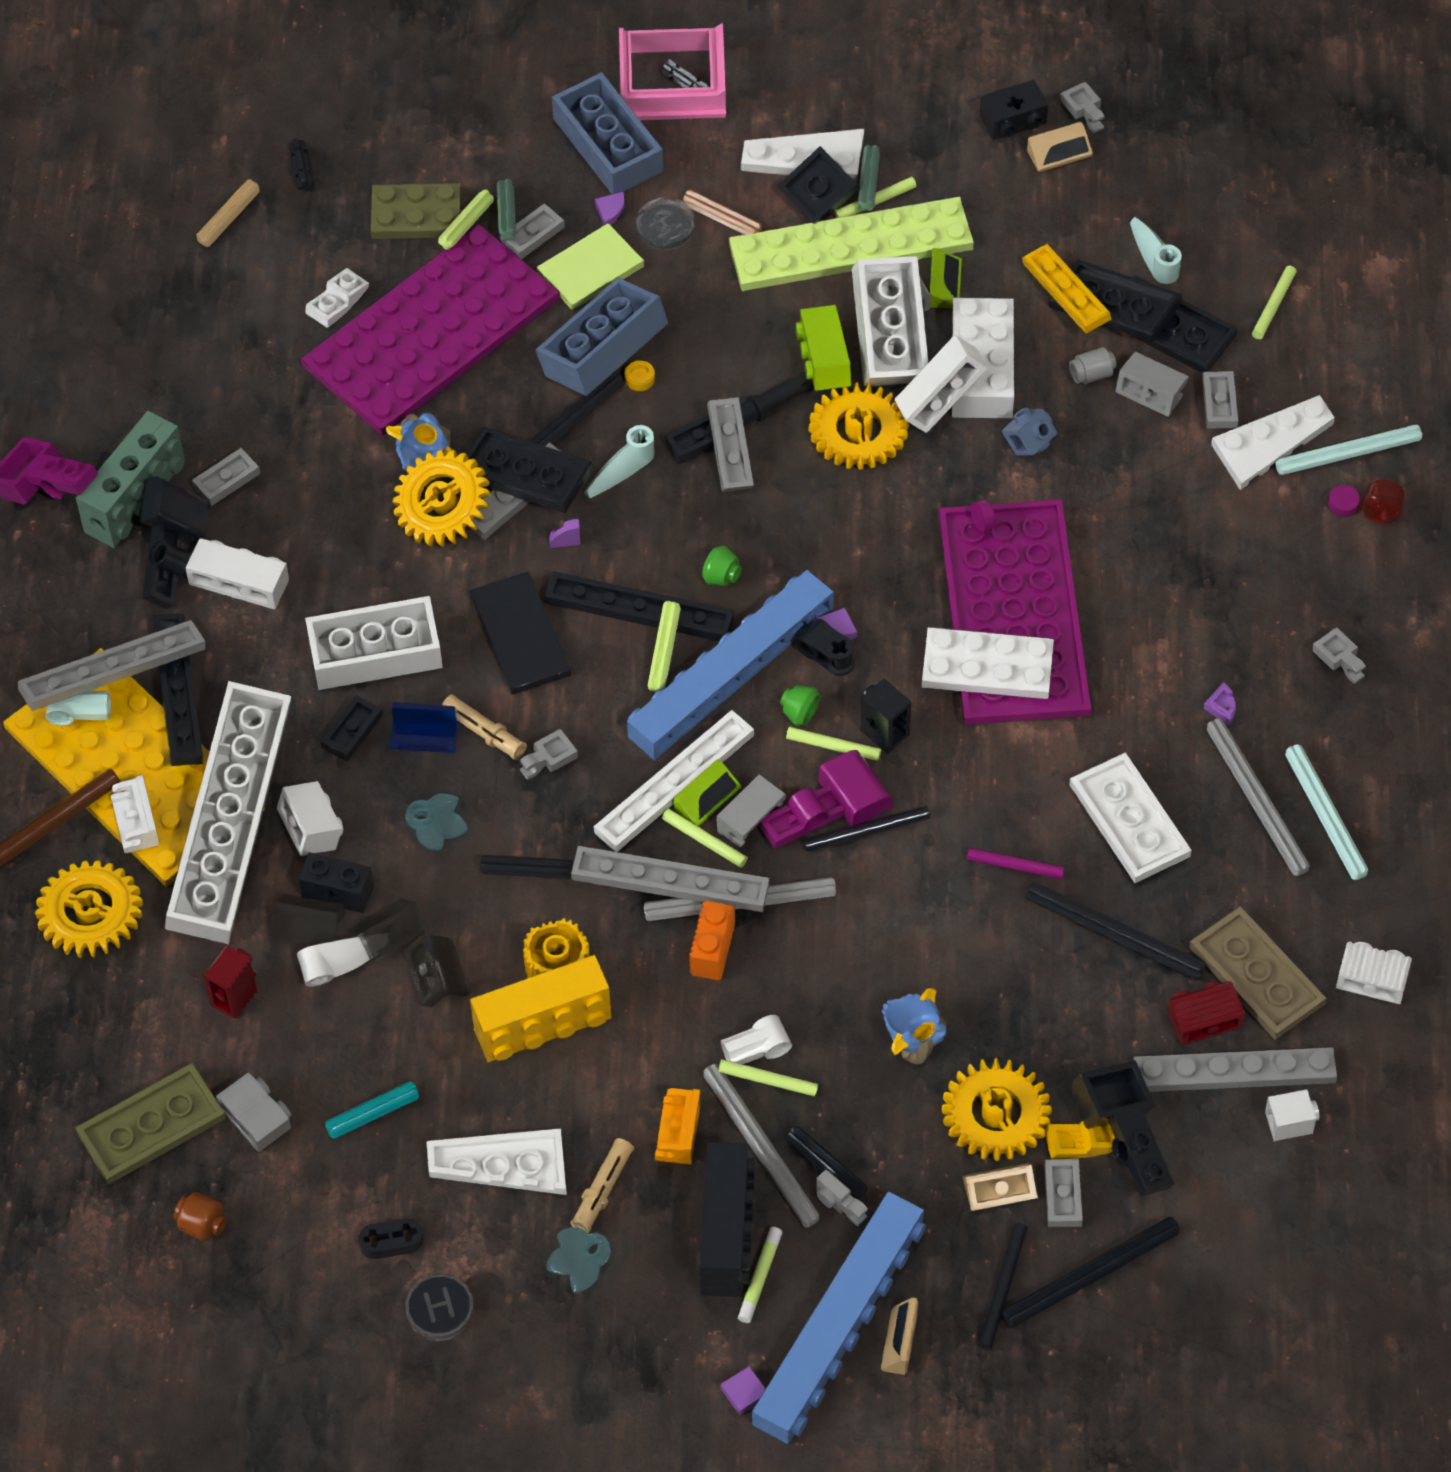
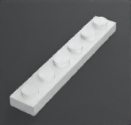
M731 710L594 826V833L615 852H618L664 813L666 809L670 808L674 804V797L716 759L723 763L754 736V729Z

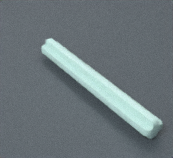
M1411 425L1280 458L1275 461L1276 470L1279 475H1285L1420 441L1422 439V432L1419 425Z
M1299 744L1290 746L1286 749L1285 756L1353 880L1366 877L1368 867L1303 747Z

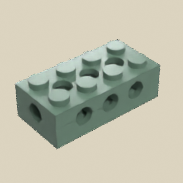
M150 411L144 414L97 471L99 474L80 495H77L76 502L84 533L113 548L117 546L121 539L127 538L134 523L139 517L141 518L146 480L158 476L169 481L174 474H178L185 464L177 425Z

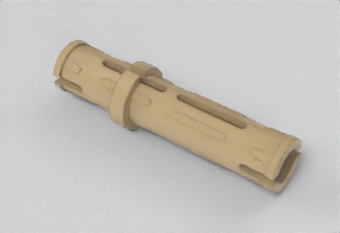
M451 694L444 700L441 711L484 738L487 745L492 748H499L513 760H518L524 754L527 744L508 733L504 725L501 723L495 724L477 710L459 700L455 695Z
M616 1138L590 1189H585L581 1196L583 1202L570 1222L576 1230L582 1233H589L600 1210L606 1208L609 1202L607 1197L634 1150V1146L628 1141Z

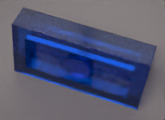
M392 703L393 727L390 741L391 749L455 752L458 729L455 706Z

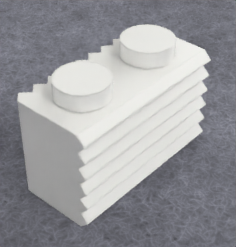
M1347 942L1336 988L1401 1004L1412 958L1409 956L1405 957L1402 952L1397 950L1385 952L1377 948L1373 949L1370 944L1365 942H1356L1354 944Z

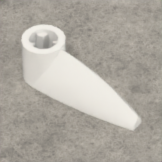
M381 933L313 945L300 950L297 953V958L306 986L323 985L334 977L363 965L388 942L387 934Z

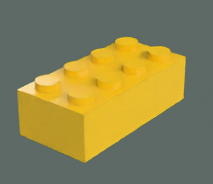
M595 955L470 999L474 1031L487 1062L508 1059L516 1052L524 1049H536L547 1041L555 1038H567L580 1029L598 1027L604 1024L606 1020L611 1019L609 986Z

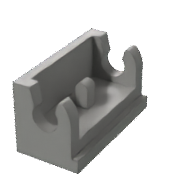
M1134 352L1119 372L1115 392L1169 417L1183 397L1181 390L1187 384L1189 376Z
M758 775L716 816L717 833L741 847L745 843L744 840L748 837V833L774 808L780 809L784 805L782 802L786 799V794L764 777Z

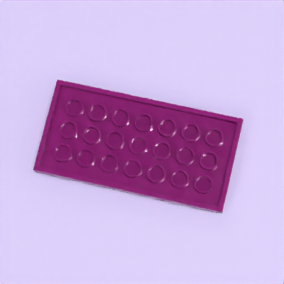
M478 224L462 236L453 247L441 252L302 357L301 363L308 372L383 436L387 433V426L399 424L407 415L421 407L560 299V293Z
M1062 499L991 504L996 523L993 529L980 532L976 528L971 515V506L939 508V523L952 629L1054 639L1048 699L960 691L964 725L1091 716L1090 696Z

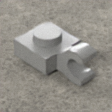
M1086 82L1061 93L1060 101L1075 119L1084 116L1089 129L1093 133L1104 129L1103 124L1100 122L1105 117L1099 109L1101 108V99Z
M1337 627L1313 643L1312 651L1333 671L1341 666L1347 678L1354 684L1365 677L1361 671L1366 668V665L1356 657L1358 647Z
M559 729L534 743L535 752L520 759L521 764L524 766L520 768V771L527 780L535 777L545 766L550 772H553L577 759L578 751L563 731Z

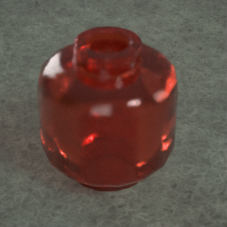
M1381 478L1372 481L1365 490L1362 503L1365 516L1378 524L1393 523L1402 513L1405 492L1400 484L1391 479Z

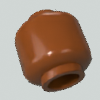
M200 1191L184 1195L174 1211L177 1228L199 1241H207L213 1235H220L227 1222V1218L223 1216V1204L219 1200Z

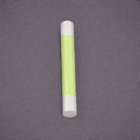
M770 1227L738 1315V1319L744 1323H750L783 1233L779 1228Z

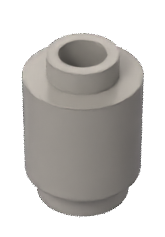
M1105 347L1076 355L1075 359L1069 361L1072 378L1077 384L1081 382L1088 384L1113 375V369L1117 367L1112 351L1108 352Z

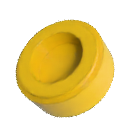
M642 360L631 362L625 369L626 385L635 391H644L652 387L655 382L653 366Z

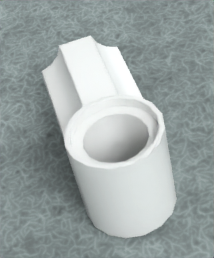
M769 1015L755 1022L751 1029L721 1040V1047L727 1061L745 1064L763 1056L768 1059L778 1058L792 1048V1043L779 1016Z

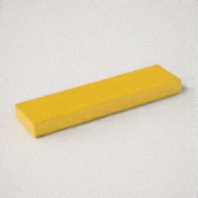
M1048 244L1022 257L1023 265L1086 334L1111 320V314Z

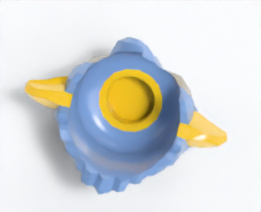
M423 413L421 416L409 414L401 424L386 427L387 433L396 438V452L401 459V464H403V470H406L408 465L416 467L415 460L418 457L425 461L428 452H431L436 457L437 451L440 449L446 455L451 450L450 430L440 425L437 418L431 413Z
M928 988L921 996L918 994H907V996H902L900 999L888 1000L887 1004H883L882 1013L886 1021L885 1024L887 1031L893 1039L891 1048L893 1054L897 1055L902 1051V1058L913 1064L925 1062L931 1054L933 1047L942 1042L946 1035L947 1023L940 1016L935 1004L937 992L935 989Z

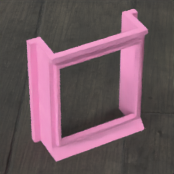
M723 23L715 28L623 31V28H619L620 94L639 120L726 118ZM709 51L711 87L632 90L631 53Z

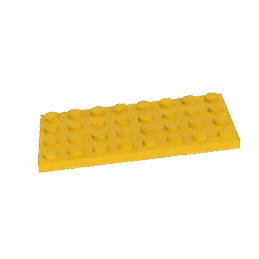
M100 648V649H98L96 652H94L93 654L99 653V652L104 651V650H103L102 648ZM129 676L90 690L110 692L111 715L108 720L74 719L69 725H54L45 718L47 706L32 711L28 704H26L3 721L4 728L71 794L108 769H112L116 773L120 782L136 779L137 776L143 775L159 845L131 853L166 888L176 881L210 752L202 745L203 764L171 766L163 707L142 686ZM112 789L86 807V809L122 843L111 795L116 793Z

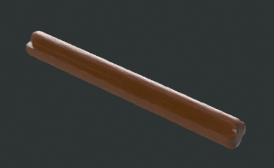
M112 769L106 770L0 843V867L111 791L112 786L120 782L116 773Z

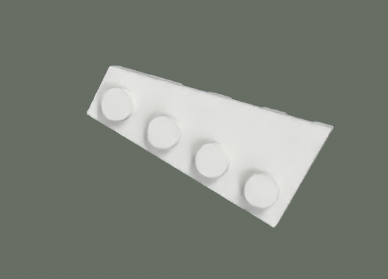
M864 129L745 140L741 171L789 175L821 146L857 182Z
M1319 395L1213 437L1211 445L1238 488L1242 490L1249 485L1251 479L1266 473L1277 459L1290 456L1292 451L1299 445L1307 444L1334 424L1335 417Z
M561 1129L427 1141L428 1168L431 1178L567 1195Z

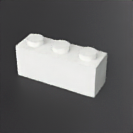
M955 334L894 400L905 420L927 433L988 368L977 348Z
M200 538L186 565L189 585L271 609H276L289 582L287 564L280 559L257 555L244 548L236 549L216 540L208 541Z

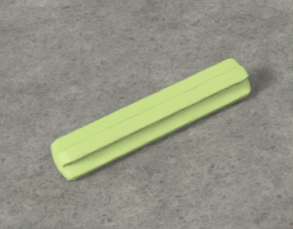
M482 190L440 235L438 243L443 246V249L449 250L494 202V196L488 190Z
M666 601L663 603L648 680V688L653 692L665 689L681 609L679 603Z

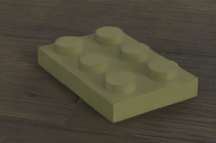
M460 183L372 185L371 238H439L461 213Z

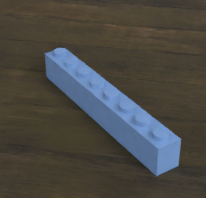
M808 570L799 577L795 576L790 579L780 593L770 596L765 601L763 607L755 614L747 615L736 630L732 633H726L720 639L718 645L711 651L702 653L692 667L687 671H681L667 688L658 690L648 704L642 709L634 710L627 720L628 738L653 760H656L794 643L816 618L826 615L833 610L834 592Z
M889 1191L887 1192L753 1409V1426L788 1445L794 1435L799 1437L808 1422L807 1413L811 1407L817 1408L821 1403L826 1391L823 1387L829 1378L834 1380L838 1375L843 1363L840 1359L845 1351L851 1352L855 1347L860 1335L857 1332L862 1323L867 1325L871 1321L876 1311L874 1304L879 1295L882 1297L886 1296L893 1282L892 1274L896 1268L901 1270L909 1257L910 1252L908 1248L912 1241L917 1243L921 1239L926 1228V1224L923 1223L924 1209Z

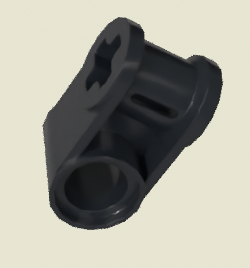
M815 619L795 640L796 647L805 657L814 660L836 676L847 675L854 669L855 660L852 655L854 649L852 641L833 629L822 619Z

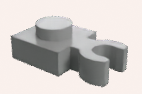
M825 1170L817 1177V1197L826 1207H833L840 1214L844 1212L857 1226L868 1218L865 1214L868 1208L861 1201L853 1198L850 1195L851 1191L830 1172Z

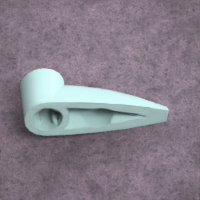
M1134 217L1130 222L1132 232L1142 257L1153 277L1163 284L1175 282L1179 278L1181 251L1173 245H1166L1149 226Z
M637 425L629 429L626 435L627 444L618 450L600 469L584 491V494L592 498L627 479L652 461L655 455L654 435L649 427Z

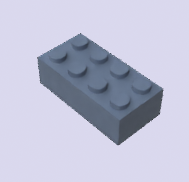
M602 72L552 96L553 119L611 194L624 192L664 172L663 149Z
M621 278L614 280L536 349L545 376L587 396L668 324L660 296Z

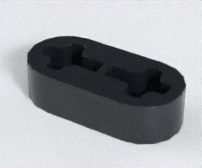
M400 1219L366 1226L361 1230L358 1241L360 1250L365 1257L380 1259L413 1253L421 1248L424 1237L421 1225L416 1220ZM410 1230L412 1234V1241L405 1242L403 1237L404 1231ZM377 1236V1247H371L370 1237Z

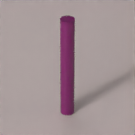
M970 847L967 855V860L1057 879H1063L1065 867Z

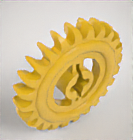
M856 382L851 393L847 387H842V395H839L835 389L831 390L832 400L826 395H822V405L815 403L814 412L810 414L809 432L811 433V442L816 444L818 452H824L826 460L835 458V465L839 466L844 462L846 463V468L851 469L855 464L859 470H862L865 464H868L870 468H875L876 461L885 464L887 463V457H896V450H901L904 447L903 441L908 438L907 429L909 428V422L905 420L897 403L894 402L892 404V392L883 399L882 387H879L875 394H871L870 383L867 384L865 391L861 392L859 384ZM844 416L845 436L852 443L841 438L837 432L838 422ZM874 417L879 422L881 430L879 435L870 441Z
M440 449L437 451L436 457L431 452H428L425 461H422L419 457L416 458V467L408 465L406 470L409 474L399 477L403 484L394 488V491L399 494V496L394 497L392 503L398 506L394 510V515L399 518L398 525L401 528H405L407 536L411 537L414 535V539L418 543L425 539L426 544L430 547L433 545L434 538H436L437 543L441 547L445 545V537H448L453 544H456L455 533L457 532L462 537L467 538L466 526L477 530L473 518L485 520L478 509H489L488 503L481 499L491 497V493L483 488L490 485L488 479L482 477L485 475L484 469L477 467V461L469 459L466 453H461L457 456L455 450H450L446 455ZM439 477L454 479L448 484L443 481H436L429 485L425 492V499L420 502L421 493L430 481ZM459 492H461L460 500L457 496ZM435 510L441 516L433 517L427 514Z
M85 860L82 861L79 868L74 863L70 864L69 872L60 869L58 870L59 878L50 877L48 879L51 887L45 886L41 888L40 891L43 897L36 900L39 908L35 912V916L39 920L38 928L40 931H44L43 936L46 941L53 939L54 949H58L64 942L63 949L66 955H69L72 948L76 947L77 956L81 958L84 949L88 948L91 956L94 958L97 946H100L107 955L108 943H113L119 949L120 941L118 936L121 935L130 940V932L127 927L137 930L138 924L134 918H142V911L138 908L143 906V900L139 897L140 888L134 885V878L132 876H125L123 868H118L114 871L113 863H108L102 867L101 861L96 860L93 866H89L88 861ZM87 888L100 889L110 896L112 907L104 905L101 896L95 891L86 890L77 895L75 893ZM66 906L74 909L79 925L69 920L65 913Z
M995 1058L992 1069H989L984 1059L980 1061V1071L978 1072L972 1064H969L967 1068L968 1077L961 1071H958V1083L949 1081L948 1088L950 1092L943 1094V1100L947 1103L943 1104L941 1108L942 1113L947 1115L944 1117L943 1124L951 1127L949 1130L950 1137H959L957 1141L959 1147L970 1145L968 1153L974 1154L979 1150L981 1151L982 1159H986L989 1153L993 1154L995 1161L1000 1160L1001 1154H1005L1010 1160L1013 1159V1151L1020 1155H1025V1145L1035 1148L1037 1146L1035 1138H1044L1045 1130L1043 1128L1050 1124V1119L1047 1116L1051 1114L1052 1107L1046 1105L1050 1100V1095L1048 1093L1041 1094L1044 1090V1082L1033 1086L1036 1077L1035 1072L1024 1078V1065L1022 1064L1016 1072H1013L1011 1060H1008L1004 1069H1000L998 1058ZM978 1097L982 1101L981 1117L983 1122L992 1128H1000L1001 1131H990L982 1127L975 1120L972 1106ZM1012 1097L1018 1102L1021 1109V1116L1015 1125L1010 1120Z

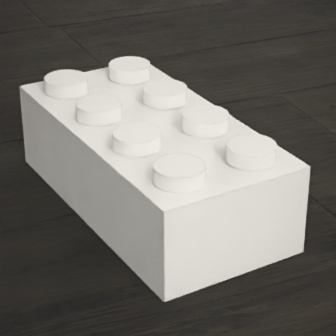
M917 256L859 259L852 268L863 385L867 386L868 383L871 386L909 384L928 364Z
M953 298L952 337L956 334L976 347L988 369L952 406V417L1013 418V299Z
M430 596L305 618L318 690L443 668Z

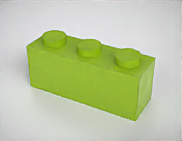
M836 305L800 309L801 322H796L795 326L797 339L803 340L800 342L802 360H808L805 361L806 378L812 379L815 391L851 386L850 360Z

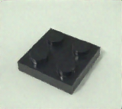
M821 146L777 185L779 190L813 224L825 221L860 189L858 184Z

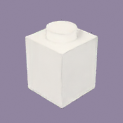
M1307 1089L1270 1096L1267 1099L1265 1114L1274 1141L1313 1134L1315 1122L1319 1120V1110L1316 1101L1310 1100Z

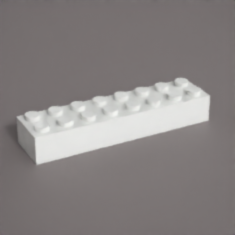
M228 681L169 903L165 929L229 944L282 740L291 696Z

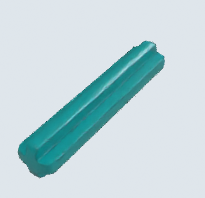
M409 1081L327 1120L325 1128L329 1136L335 1139L417 1100L419 1092L415 1084Z

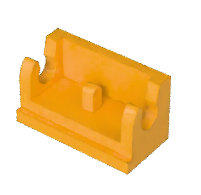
M667 1089V1094L664 1096L655 1152L656 1161L692 1165L701 1106L699 1089Z

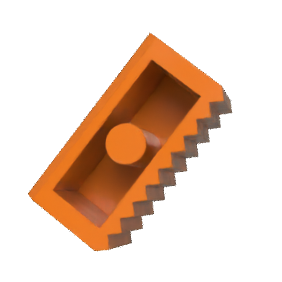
M704 901L701 913L699 914L700 919H698L691 953L689 954L690 973L692 976L721 980L735 927V907Z

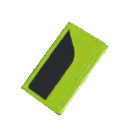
M932 248L930 308L953 309V298H960L962 258L938 248Z
M716 759L674 797V810L699 827L741 790L742 786L719 759Z

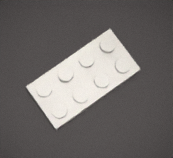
M928 628L922 688L1048 699L1054 639Z
M1126 752L1070 778V787L1134 883L1191 857L1192 850Z

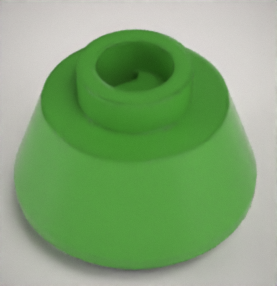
M722 545L715 547L709 553L703 566L702 576L708 585L728 586L731 582L735 583L738 580L742 567L739 566L737 556L727 546Z
M796 685L793 689L787 688L780 704L783 705V713L795 726H804L816 712L821 696L816 687Z

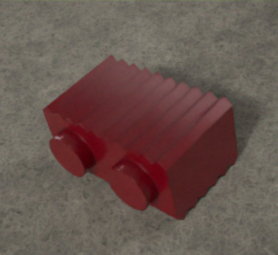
M225 946L203 976L205 977V986L207 987V995L211 1002L210 1005L235 1019L239 1018V1013H243L242 1009L246 1008L247 1003H250L249 999L254 998L253 994L258 993L254 979L256 973L252 970L251 962L253 959L249 953L240 948L235 950L230 946Z
M1213 981L1206 984L1202 990L1192 993L1189 990H1183L1174 994L1168 1002L1167 1013L1182 1046L1218 1034L1221 1035L1224 1032L1228 1033L1229 1031L1241 1029L1244 1024L1245 1010L1240 1003L1232 981L1225 983Z

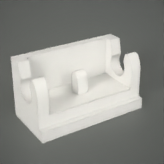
M143 775L137 776L136 779L113 785L112 789L116 794L111 795L124 853L158 846L159 841Z

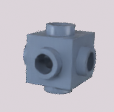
M1023 408L1015 413L1013 416L1014 420L1001 431L1016 456L1035 455L1045 450L1050 445L1049 441L1058 434L1052 424V418L1043 409Z

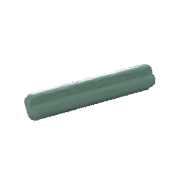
M866 145L863 149L858 196L859 209L861 211H871L875 206L880 158L877 145Z
M506 178L505 181L499 180L497 183L498 227L503 241L513 240L516 237L514 186L512 185V180Z

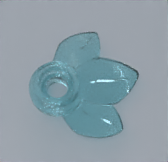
M446 793L436 794L428 801L416 800L407 808L405 813L406 823L410 828L416 830L417 840L422 846L433 851H440L443 848L444 839L457 838L467 831L468 827L465 821L453 812L458 804L459 799L457 796ZM419 815L427 816L424 819H417Z
M578 1227L566 1228L557 1234L561 1247L555 1249L550 1255L546 1269L555 1274L570 1275L572 1291L579 1293L588 1289L598 1280L600 1266L606 1263L610 1257L611 1244L602 1234H587ZM594 1244H598L597 1251L589 1254V1248Z

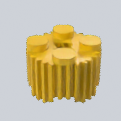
M565 918L561 921H556L555 924L549 921L548 925L543 923L541 928L538 926L531 928L530 933L526 934L527 939H524V963L528 978L590 957L589 943L586 936L583 935L582 931L579 932L577 923L573 925L571 920L566 922Z

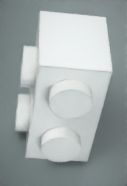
M319 782L283 787L277 810L300 856L308 855L309 852L320 853L336 850L339 838L343 833V825L341 819L336 817L331 807L330 798L327 793L323 792Z

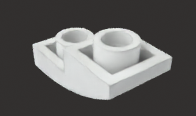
M346 268L327 281L325 292L306 304L305 313L328 328L360 299L368 289L369 282Z

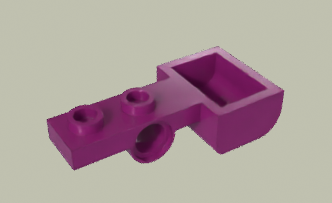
M23 437L0 462V497L25 505L41 487L55 499H61L67 492L80 495L99 473L92 464L62 458L53 443Z
M858 750L848 751L822 764L819 768L818 782L823 788L815 792L811 788L798 791L790 798L788 805L769 813L758 824L774 849L842 816L852 827L892 809L894 801L892 796Z

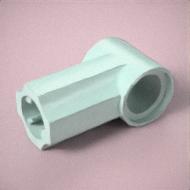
M87 691L47 706L45 718L48 722L60 726L69 725L74 719L108 720L111 715L110 692Z

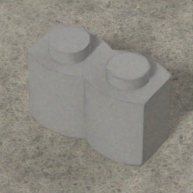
M247 1073L218 1094L216 1098L226 1117L240 1130L248 1142L260 1152L291 1129L289 1121L291 1113L281 1100L275 1102L269 1096L271 1091L262 1078L258 1077L255 1079L251 1074Z

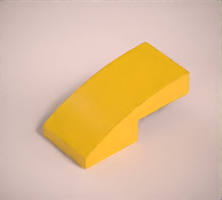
M1082 1121L1080 1124H1049L1045 1129L1051 1160L1079 1159L1112 1153V1141L1115 1136L1110 1124L1087 1129Z

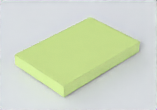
M608 223L537 266V273L559 291L560 298L573 311L596 297L617 278L625 279L643 268L644 260Z

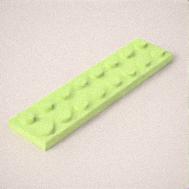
M960 197L729 238V246L741 291L852 272L853 266L859 259L917 256L919 260L932 257V248H938L952 254L973 250L974 246Z

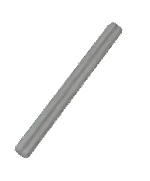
M1220 718L1210 721L1207 724L1209 735L1292 874L1296 877L1306 874L1309 871L1308 861L1224 721Z
M832 877L769 885L765 905L836 895L835 880ZM681 898L645 902L643 906L644 916L647 921L698 915L701 913L703 902Z
M716 1063L705 1068L703 1071L705 1080L802 1225L808 1228L819 1221V1213L724 1073L718 1072L719 1065Z

